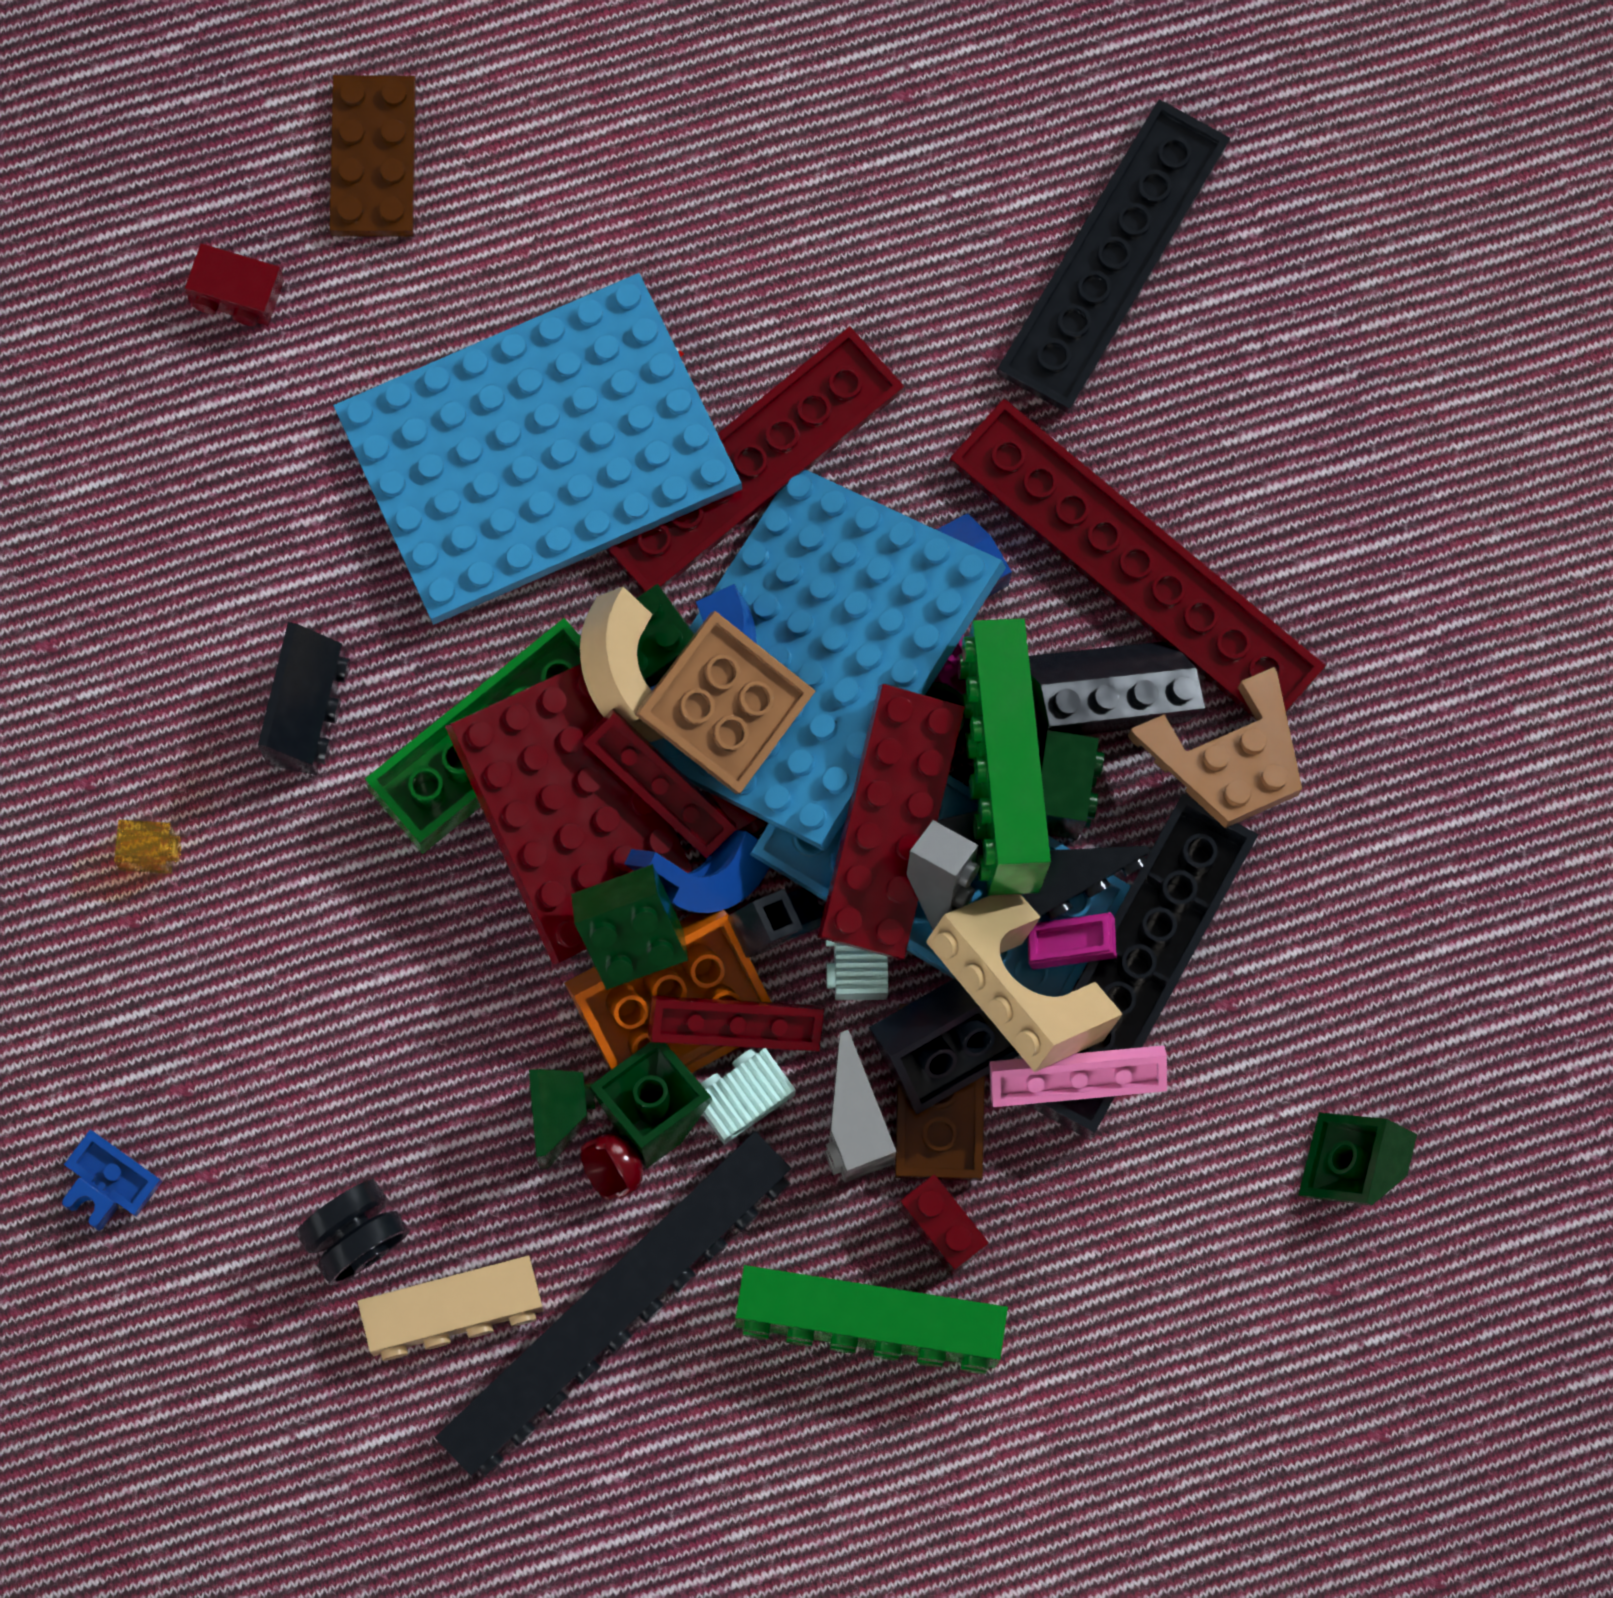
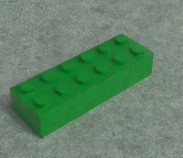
M565 618L365 778L370 793L422 854L481 807L445 726L581 664V636Z
M1025 618L973 620L969 636H963L962 654H958L957 671L959 680H966V693H963L961 696V706L965 707L963 719H970V733H966L965 750L967 759H974V773H971L969 777V790L971 800L978 799L979 814H974L973 829L975 840H982L983 855H978L977 860L979 865L978 877L979 881H986L988 896L1040 893L1051 858Z
M744 1265L735 1327L743 1328V1336L755 1339L768 1340L769 1333L787 1335V1343L810 1347L813 1340L830 1342V1350L856 1353L857 1347L874 1349L873 1356L877 1358L899 1360L901 1354L917 1356V1363L921 1365L943 1367L945 1361L961 1363V1371L986 1374L989 1368L995 1369L1001 1359L1008 1307Z

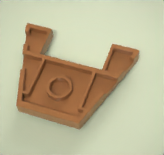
M1274 667L1242 680L1238 686V690L1257 720L1256 722L1189 751H1185L1165 714L1132 728L1128 734L1132 743L1138 748L1142 746L1155 758L1154 763L1165 773L1170 772L1186 786L1185 792L1224 828L1297 797L1302 790L1278 674Z

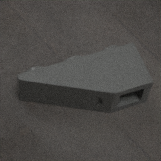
M932 820L910 850L907 877L932 930L935 929L944 914L970 903L975 893V888L971 886V883L979 870V865L975 863L978 845Z

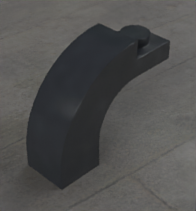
M801 888L787 894L785 889L749 903L731 914L728 920L745 957L750 958L819 929L823 913L812 892Z

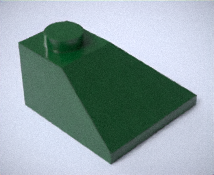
M650 1041L590 1085V1090L619 1136L627 1138L636 1148L646 1169L684 1141L712 1101L711 1095L666 1043Z
M547 1069L529 1070L536 1158L540 1170L550 1168L587 1124V1110L595 1109V1097L590 1090V1085L593 1083L585 1084L583 1072Z
M1319 1112L1298 1195L1303 1198L1373 1205L1407 1177L1417 1134L1389 1119Z

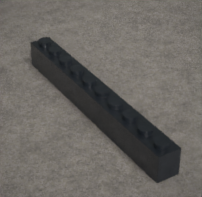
M756 1131L753 1132L437 1434L435 1439L473 1479L480 1473L484 1478L488 1477L504 1461L500 1454L512 1442L518 1447L534 1433L537 1428L532 1423L544 1411L551 1416L568 1400L569 1397L564 1392L576 1381L581 1385L586 1383L601 1368L596 1362L608 1350L615 1354L624 1347L633 1337L629 1330L640 1319L645 1323L653 1319L665 1306L660 1300L672 1288L677 1293L683 1290L697 1275L692 1269L704 1258L709 1263L713 1261L728 1246L724 1239L735 1228L740 1232L744 1231L760 1215L756 1208L767 1197L774 1202L789 1188L791 1183L787 1178L791 1175L792 1168Z

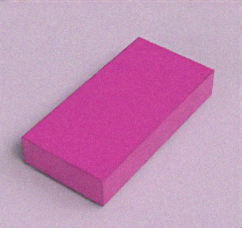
M1111 912L1040 922L1034 926L1028 935V960L1033 970L1117 958L1115 918Z

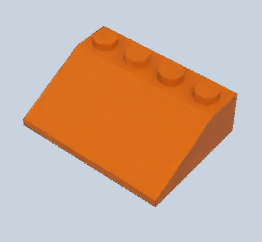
M724 909L712 913H694L679 921L684 930L688 961L606 990L596 967L564 983L610 1071L650 1042L647 1037L652 995L771 1002L750 958L745 957L728 920L729 915ZM666 1043L691 1073L739 1048Z

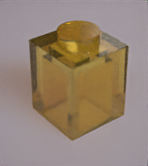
M118 820L114 862L119 870L172 874L173 861L179 862L181 856V836H175V830L171 823Z

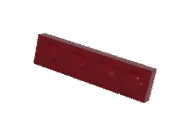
M614 709L583 738V744L705 858L709 857L737 830L736 823Z
M652 995L647 1038L651 1042L820 1051L824 1009L820 1005Z

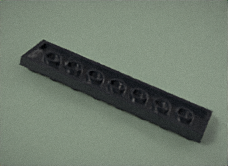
M1158 99L997 368V375L1062 411L1070 413L1229 145L1230 137Z

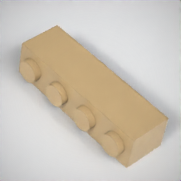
M529 1255L357 1301L369 1351L373 1357L381 1355L382 1361L408 1355V1347L423 1343L426 1350L448 1345L451 1343L450 1336L467 1332L468 1338L483 1336L494 1332L492 1326L494 1324L510 1321L511 1327L525 1325L536 1321L535 1314L544 1311Z

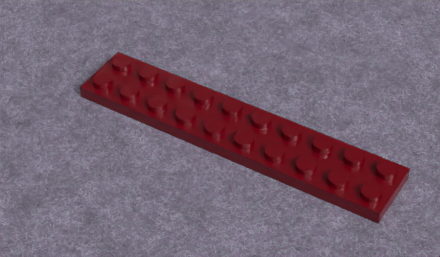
M1005 398L950 457V465L1156 637L1181 651L1196 667L1198 672L1253 718H1255L1238 690L1242 680L1274 667L1278 674L1287 713L1325 669L1326 665Z

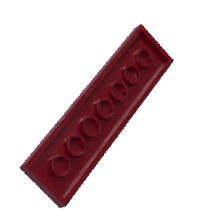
M849 326L718 433L742 483V490L605 550L643 593L656 584L663 590L774 499L776 494L788 484L792 477L799 475L805 469L809 470L902 394L905 386Z

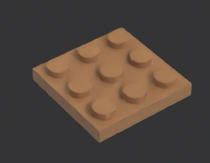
M713 611L635 715L733 793L740 794L816 691L719 613Z

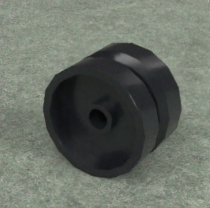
M375 1179L366 1180L340 1194L306 1219L295 1232L308 1253L325 1251L320 1257L317 1267L330 1286L353 1277L377 1262L405 1239L410 1232L397 1211L379 1214L385 1207L388 1199Z

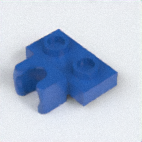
M90 1129L64 1164L81 1178L77 1179L63 1198L62 1205L70 1211H76L85 1201H94L95 1208L89 1217V1224L100 1231L119 1208L118 1205L137 1217L163 1181Z

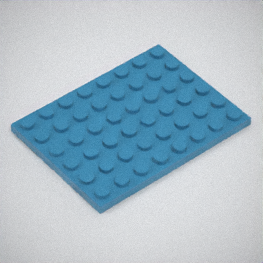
M640 273L333 405L433 625L742 490V483Z
M805 469L799 475L792 477L788 484L776 494L711 594L735 584L746 600L756 628L757 644L816 692L740 794L733 793L665 738L649 743L694 785L826 851L847 818L879 685L886 684L925 695L1003 574L1006 566L999 558ZM700 612L690 626L694 634L703 624Z

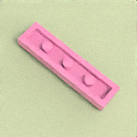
M1164 1045L1076 1053L1036 1072L1031 1069L1023 1058L989 1061L990 1090L993 1107L1167 1091V1054Z

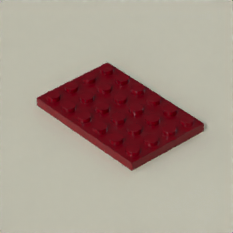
M581 664L445 726L552 964L560 963L587 950L574 923L571 894L633 872L634 870L624 865L631 849L656 852L685 872L693 871L674 828L583 744V738L604 717L597 709L588 692Z

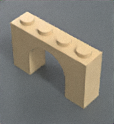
M1021 894L991 895L944 914L926 941L929 947L1034 1072L1102 1042L1123 1015L1122 1012L1096 982L1069 994L1051 997L1035 993L1016 981L1004 966L1000 954L1022 945L1041 917Z

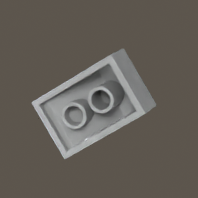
M849 1030L840 1032L829 1143L825 1144L827 1150L824 1151L833 1175L841 1173L844 1183L893 1165L896 1156L895 1146Z

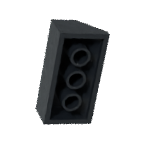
M1163 641L1029 656L1038 740L1044 739L1047 730L1076 735L1131 730L1164 714L1170 725L1183 724L1205 709L1196 667L1181 651Z

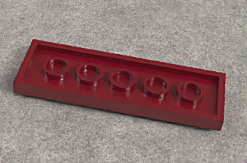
M886 684L879 685L817 938L898 960L905 958L918 904V898L907 877L910 850L932 820L938 821L964 713V706Z

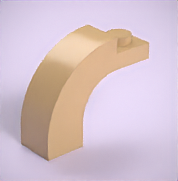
M620 587L597 596L585 618L580 640L582 672L588 692L603 717L614 709L645 739L653 742L664 737L635 715L652 692L641 675L637 659L639 639L653 614L628 590Z

